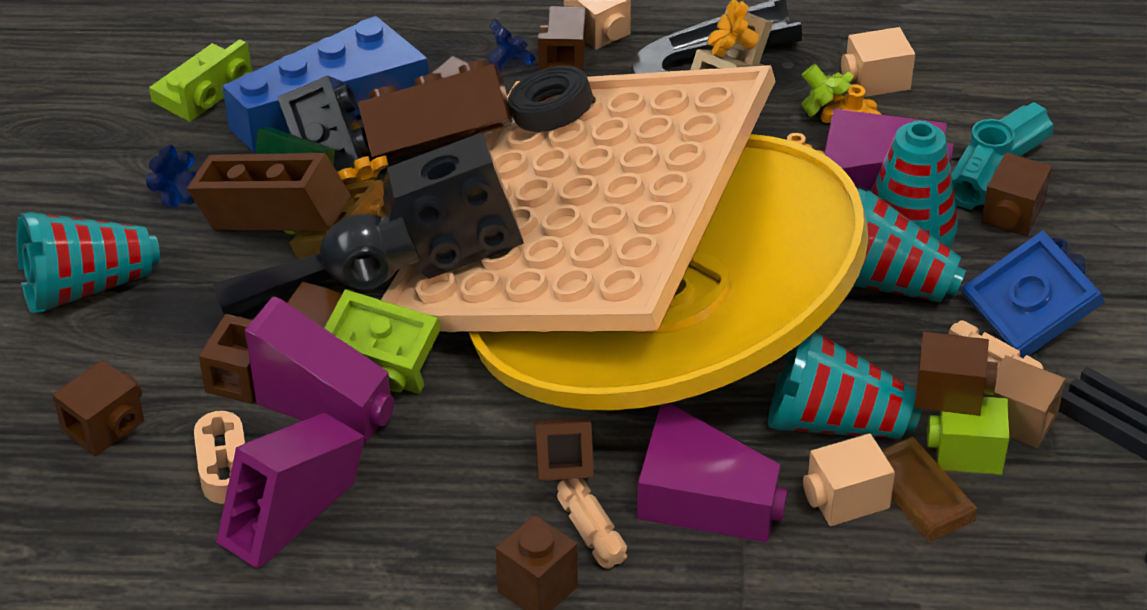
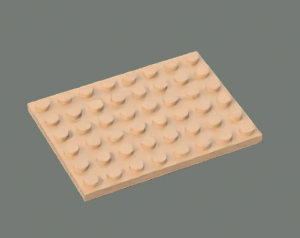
M771 65L587 77L593 93V101L590 108L572 123L551 131L532 132L523 130L514 121L515 125L484 133L514 210L524 244L430 279L409 266L401 268L381 300L438 317L441 325L440 331L446 332L657 331L775 84ZM516 81V83L514 84V86L512 87V89H513L520 81ZM556 95V96L547 98V99L543 100L542 102H545V101L554 99V98L558 97L559 95Z

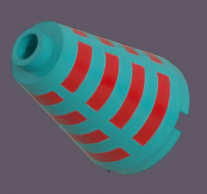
M914 121L905 124L897 130L871 192L950 248L958 232L959 222L945 134L941 129L927 121Z
M859 186L858 192L868 224V245L863 266L853 287L939 303L942 302L945 294L955 297L966 272L965 269L958 267L961 256L871 191Z
M36 212L20 213L21 217H18L16 245L18 268L25 272L27 282H21L26 305L31 313L44 312L146 277L151 274L152 265H157L160 261L157 237L155 235L149 236L145 226Z
M816 331L785 354L784 360H787L783 373L779 372L770 404L768 415L769 428L778 431L863 436L871 433L873 438L901 439L906 430L914 432L922 409L914 408L916 395L914 387Z

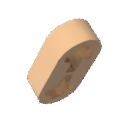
M214 411L198 420L194 428L198 472L204 496L211 502L224 504L229 479L220 480L219 468L229 467L231 473L235 449L237 446L245 444L243 426L238 416L228 411ZM225 435L226 445L215 446V436Z

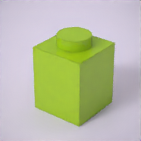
M983 397L980 416L939 411V415H929L927 447L936 448L937 470L1002 475L1009 443L1007 398Z

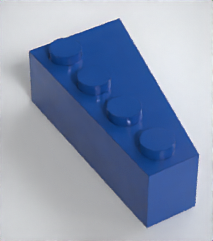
M375 15L223 85L229 130L255 152L258 128L272 127L291 134L278 96L329 75L343 81L344 84H349L356 96L357 102L370 99L369 92L378 88L396 86L397 91L415 86L414 79L429 74L428 58ZM359 106L358 109L354 111L355 115L360 114Z

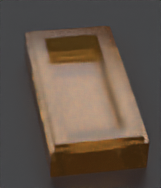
M914 437L881 450L895 471L891 498L929 542L976 520L978 508Z

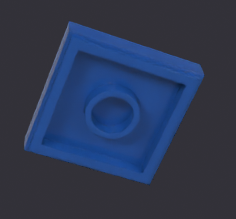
M1043 230L960 288L964 297L998 337L1007 345L1020 351L1021 358L1031 355L1105 303L1102 293Z

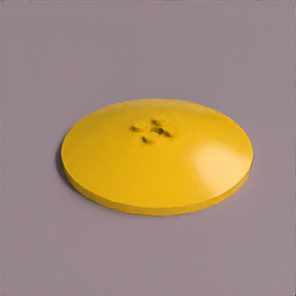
M750 134L657 331H468L482 363L505 386L523 396L559 407L582 410L644 408L679 401L723 387L756 372L798 346L836 311L849 294L860 274L868 245V224L859 192L847 173L824 154L794 141Z

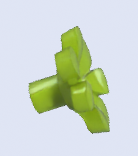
M816 64L810 66L802 74V77L812 89L810 95L801 103L809 117L815 115L822 106L834 98L833 93L840 95L846 92L851 86L850 82L853 80L854 75L847 71L842 75L836 72L832 76L826 77Z

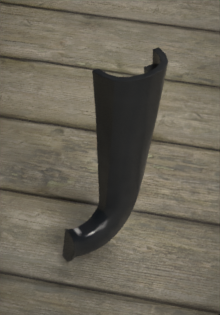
M770 0L749 7L747 13L773 22L765 46L802 41L801 23L791 24L786 0ZM721 16L660 38L642 48L635 55L632 62L635 74L668 72L664 69L665 66L677 61L694 59L697 49L712 50L713 46L708 45L707 41L713 31L719 30L717 24Z
M316 254L216 282L213 285L223 314L239 316L266 305L272 297L280 299L293 294L302 282L316 285L332 277L323 267L321 255ZM362 255L356 259H366L372 255Z

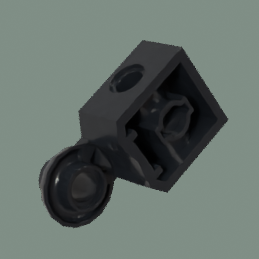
M483 132L387 167L383 185V201L387 216L359 214L346 217L337 222L323 237L320 255L323 267L334 280L347 287L370 290L389 280L398 269L407 266L430 279L522 245L524 241ZM362 255H372L366 259H356Z

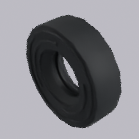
M565 65L549 67L534 72L522 79L511 90L508 97L510 111L515 123L523 130L532 132L551 131L572 123L590 108L593 101V93L586 74L577 67ZM559 95L558 97H556V98H554V99H551V100L542 102L543 100H545V99H547V98H550V97Z

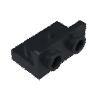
M327 75L278 96L290 133L335 149L334 168L337 172L345 168L354 169V161L362 157L369 156L370 162L372 161L365 129L359 126L354 113L358 109V102L349 84H344L343 81Z

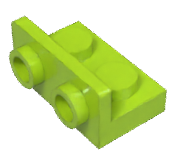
M238 40L226 49L213 43L150 86L151 101L191 122L224 98L223 85L252 72L248 43Z
M345 289L324 329L388 371L390 391L402 392L404 389L420 394L425 385L420 370L441 330V325L438 317Z

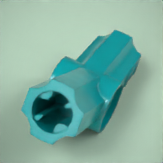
M1033 102L1028 106H1021L1001 120L984 119L973 126L970 143L951 174L956 206L972 210L975 206L984 205L987 186L1005 153L1022 156L1052 136L1054 124L1050 121L1045 108Z

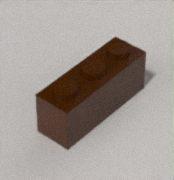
M478 60L461 65L459 67V74L442 78L441 73H432L414 79L415 86L397 91L396 86H386L369 92L370 99L358 102L371 156L373 158L386 156L387 160L465 139L481 132L486 133L515 125L501 71L495 64L487 65L485 60Z
M326 153L208 155L187 187L188 192L213 230L329 231L351 197Z

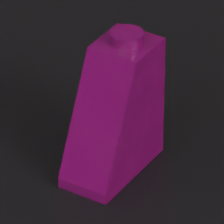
M833 109L824 155L833 160L847 173L857 190L860 186L871 191L897 130L905 124L927 120ZM927 121L941 129L945 134L947 123ZM947 143L950 165L954 143Z
M272 297L245 329L257 405L302 421L325 412L364 435V443L369 441L379 426H384L389 421L394 409V398L390 393L388 371L282 299Z
M661 404L638 481L637 519L768 542L773 520L779 522L784 520L788 489L779 488L780 464L671 404Z
M324 412L237 446L216 543L255 568L265 565L354 484L365 436Z

